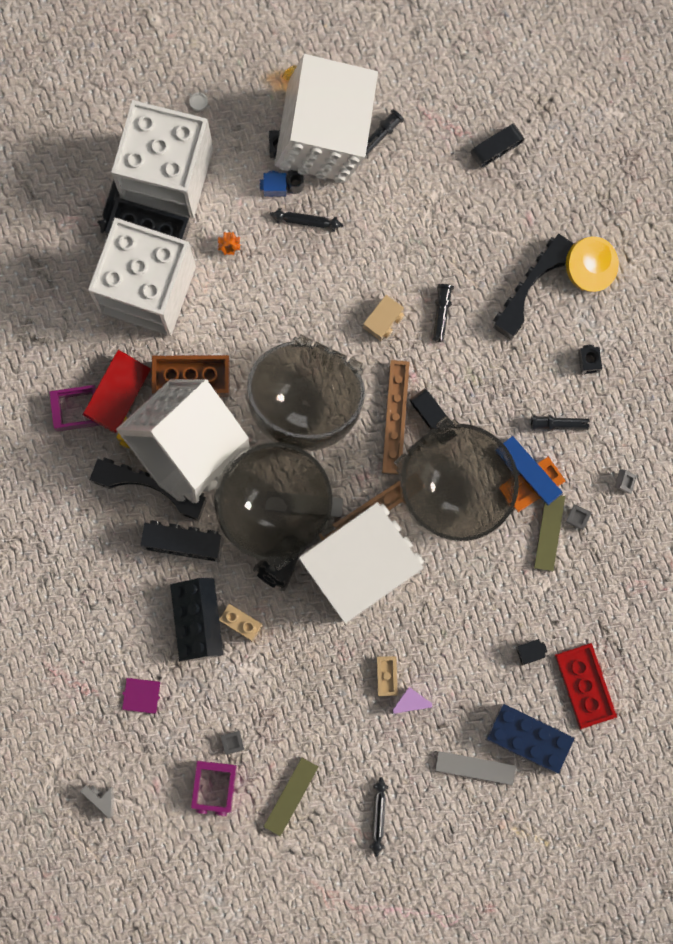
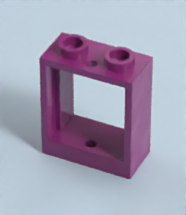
M95 385L49 391L53 426L56 432L101 426L92 420L63 424L60 398L93 395L97 388Z
M197 761L191 805L192 809H196L195 813L207 814V810L215 811V815L227 816V813L232 812L237 765ZM202 769L230 772L226 807L198 804Z

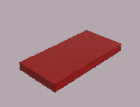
M118 349L82 415L116 434L118 432L116 429L124 421L151 368Z
M592 643L554 655L579 729L617 718Z

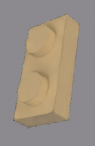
M396 656L377 657L378 696H398Z

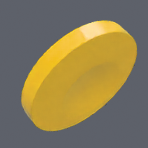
M582 238L573 244L567 254L566 271L568 277L577 288L583 291L596 292L607 288L614 281L618 272L617 253L614 247L603 238Z

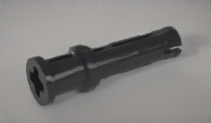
M395 109L390 111L391 114L384 121H380L379 128L368 138L367 146L378 137L367 147L366 156L387 134H392L394 132L393 129L400 122H404V118Z
M438 284V298L435 300L437 312L432 341L444 342L448 308L452 305L450 300L454 286Z
M532 414L531 431L536 429H543L548 432L553 431V429L589 430L590 424L588 423L590 420L589 418H554L552 415L536 416Z

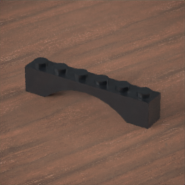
M559 233L555 238H550L546 244L548 247L546 252L543 253L541 251L535 260L538 262L534 268L530 267L525 274L527 279L524 283L519 282L514 290L517 292L513 298L509 297L504 304L506 308L503 313L498 312L493 320L495 322L493 327L495 330L513 340L524 323V304L530 288L545 273L565 266L567 254L574 243Z
M105 457L103 460L97 459L89 479L92 483L108 489L123 485L150 487L169 498L181 515L197 521L200 520L207 502L204 493L199 496L197 503H192L186 497L184 501H178L161 488L150 477L149 473L139 470V473L131 471L132 467L121 464L120 467L115 465L113 460Z

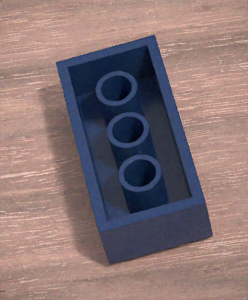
M503 703L485 740L555 774H559L575 738Z

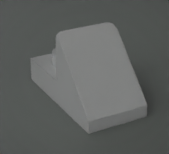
M86 785L80 791L108 818L113 817V787L102 797L99 796L101 792L93 785L91 787Z

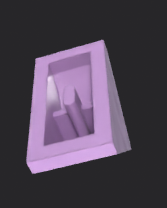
M409 687L392 711L393 714L427 709L432 708V703Z

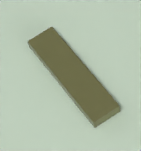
M559 496L548 506L544 502L534 569L554 571L565 496Z
M303 757L300 759L268 817L264 828L281 837L319 766Z

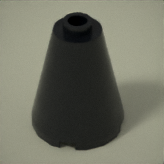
M295 536L286 537L255 565L253 571L257 570L259 572L256 576L270 587L275 588V586L281 587L280 591H285L302 550L301 541Z

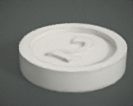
M197 92L190 97L189 102L193 110L203 111L207 108L208 99L205 94Z

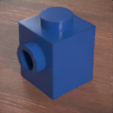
M278 171L263 173V179H260V191L264 192V197H286V173H279Z

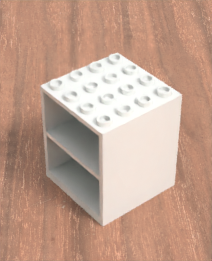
M304 54L287 84L274 166L285 171H298L302 175H316L320 179H334L338 183L347 182L366 156L378 71Z
M132 100L111 172L120 198L194 219L213 153L208 119Z
M115 218L88 289L98 311L101 314L171 336L196 268L190 243Z
M378 502L299 557L345 624L424 568L422 566L424 561L418 553H413L410 549L413 546L407 537L401 536L399 533L401 530L400 526L395 520L391 522L387 516L390 514L384 504L379 505Z

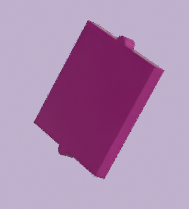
M126 678L125 692L122 693L124 695L122 710L156 714L158 700H160L161 682Z

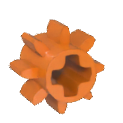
M224 232L223 237H218V250H222L224 255H234L235 250H240V237H236L234 232Z

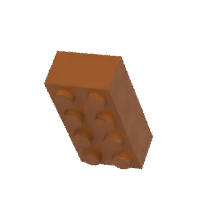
M229 355L152 356V395L170 379H206L219 397H230Z

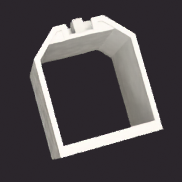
M170 379L116 429L156 483L178 501H184L186 497L192 503H197L203 491L215 489L223 477L231 474L232 469L238 464L241 453L248 454L250 452L249 437L206 379Z

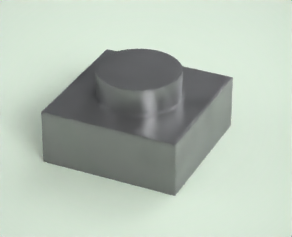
M620 469L616 478L615 488L624 493L632 494L637 476L627 470Z
M574 504L566 523L583 531L592 512Z
M240 731L221 736L225 755L245 750Z

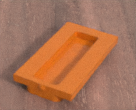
M549 456L537 463L557 486L566 482ZM521 475L501 487L518 513L540 499L539 495Z

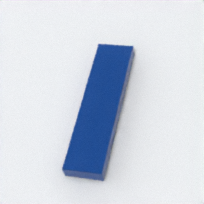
M514 436L498 447V450L547 506L563 494Z

